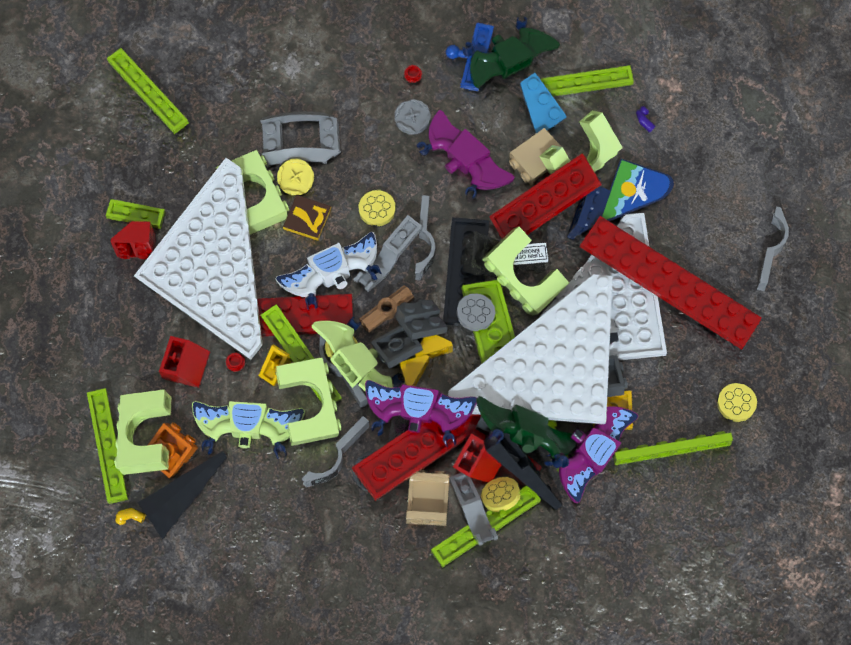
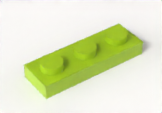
M110 199L106 218L127 223L131 221L151 222L153 228L161 229L166 212L165 209Z

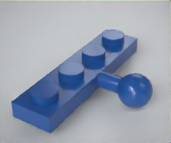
M476 23L471 42L474 51L479 50L488 53L494 26ZM449 45L446 48L448 58H467L461 88L479 91V88L474 86L470 76V63L473 56H464L463 51L458 46Z

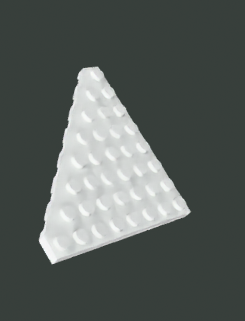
M225 158L134 277L251 360L263 343L242 169L238 165Z
M644 213L625 215L617 227L649 246ZM593 255L589 257L584 266L572 277L569 284L556 296L552 304L540 315L541 317L593 274L613 276L610 333L617 332L619 341L609 344V356L617 355L619 361L666 356L667 354L658 296Z
M593 274L450 389L448 396L452 398H478L481 396L496 406L510 410L517 404L544 415L549 420L606 424L613 276ZM476 405L472 414L481 415Z

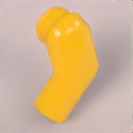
M127 508L117 512L115 522L123 525L126 523V520L133 519L143 523L146 514L133 508Z

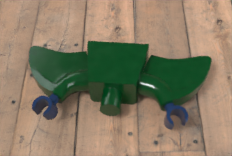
M517 17L516 28L519 30L520 35L518 39L512 36L504 40L498 34L492 39L495 46L490 53H484L479 50L474 51L471 42H466V48L462 47L464 56H473L470 63V76L474 86L480 88L494 76L502 75L503 78H506L531 66L533 59L537 55L545 51L558 49L560 43L544 32L526 28L527 18L524 17V20L520 21Z
M481 396L476 399L479 412L492 431L489 439L495 436L497 438L496 444H499L504 438V434L508 433L510 440L522 445L524 452H533L540 445L555 459L553 461L555 468H565L569 465L566 455L576 445V442L570 438L572 433L555 430L548 426L549 419L517 404L510 410L496 406Z

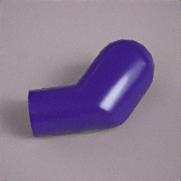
M641 106L639 110L637 109L636 116L639 123L650 133L656 126L646 117L649 110Z

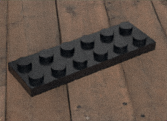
M452 217L443 321L446 325L462 326L456 314L458 304L464 297L462 286L485 282L486 267L482 258L487 255L489 220Z

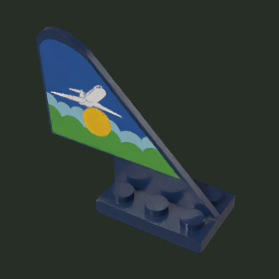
M620 159L610 189L599 186L579 200L567 238L574 240L577 235L590 230L600 216L608 221H612L664 199L674 186L672 177L668 174Z

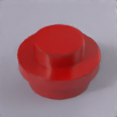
M410 65L405 69L404 77L408 82L416 83L422 78V71L418 66Z
M232 353L226 358V366L233 372L240 371L245 366V359L240 353Z

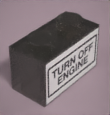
M547 242L529 243L516 256L513 263L514 273L520 275L531 271L542 273L548 270Z

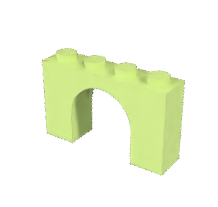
M591 111L579 123L590 141V151L587 160L594 172H596L610 158L615 157L623 147L604 114ZM555 145L549 147L539 156L550 175L570 162L563 147Z
M255 150L231 160L242 169L243 182H257L266 189L263 200L259 204L247 209L250 235L286 220L288 216L287 211H289L288 205L285 200H281L280 196L282 194L278 185L274 186L272 182L274 177L271 170L267 171L265 167L267 163L264 156H260L258 151Z
M516 227L482 260L485 262L484 266L497 276L498 282L510 290V295L515 300L521 302L524 311L528 314L536 315L569 282L558 269L550 271L534 287L526 286L518 281L513 270L514 260L532 240L520 227Z
M316 358L276 366L275 372L279 389L299 385L309 386L317 391L322 401L321 411L315 417L288 423L287 428L291 446L337 437L339 431H341L340 420L335 417L337 406L335 400L331 399L330 393H333L331 381H327L326 374H329L327 362L324 363L323 358Z
M164 389L120 395V403H118L119 421H117L118 438L115 442L117 457H115L114 463L115 467L123 475L168 469L169 450L163 444L137 446L133 442L134 432L141 422L152 417L171 415L172 397Z

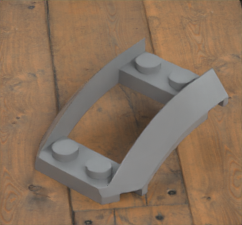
M303 111L267 116L260 120L263 129L264 152L261 155L266 160V168L275 164L282 165L290 159H301L306 162H323L325 164L332 156L335 157L341 152L339 119L323 112ZM319 121L321 148L283 149L282 123Z

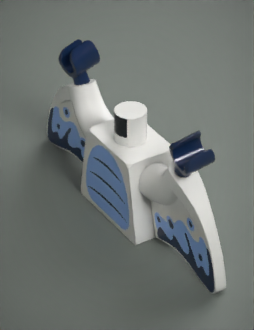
M370 232L361 240L349 246L341 248L340 243L324 249L308 257V264L301 269L277 276L276 282L286 291L297 296L306 297V307L309 310L311 304L315 305V309L318 308L315 297L316 289L321 284H324L325 287L335 284L338 289L345 288L347 286L345 279L350 277L349 270L361 269L365 272L369 271L371 278L377 280L375 274L379 273L382 275L378 265H373L377 254L375 234Z

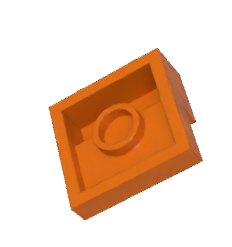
M173 422L171 424L163 423L148 444H163L169 450L168 469L160 471L170 479L174 478L182 465L187 463L198 449V446L195 445L196 440L188 434L184 436L180 432L182 430L181 427Z

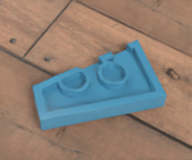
M536 73L520 82L535 134L543 128L549 131L567 118L564 111Z

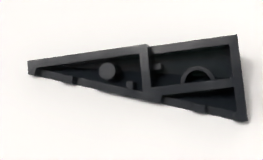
M490 431L483 441L486 452L555 510L562 507V502L551 491L552 488L549 484L546 485L540 478L541 473L519 445L510 440L509 434L505 433L504 438L499 444H496L497 438L495 436L489 439V435L492 433Z
M221 451L138 502L162 539L167 536L168 531L178 522L179 517L189 508L204 489L212 475H215L219 466L227 459L224 451Z

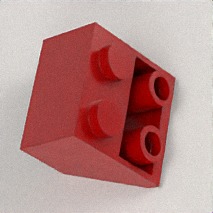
M131 221L111 238V244L116 256L121 259H130V257L147 259L155 249L156 235L151 222Z
M170 336L159 369L162 379L199 388L210 351L190 340Z
M476 429L468 438L453 468L470 478L489 483L495 478L502 464L486 452L483 441L487 435Z

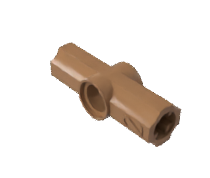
M404 285L389 297L382 298L378 305L359 318V321H361L364 329L370 333L386 320L393 319L397 312V306L404 302L410 303L414 300V296L409 288ZM387 306L392 308L390 311L382 310L384 307Z

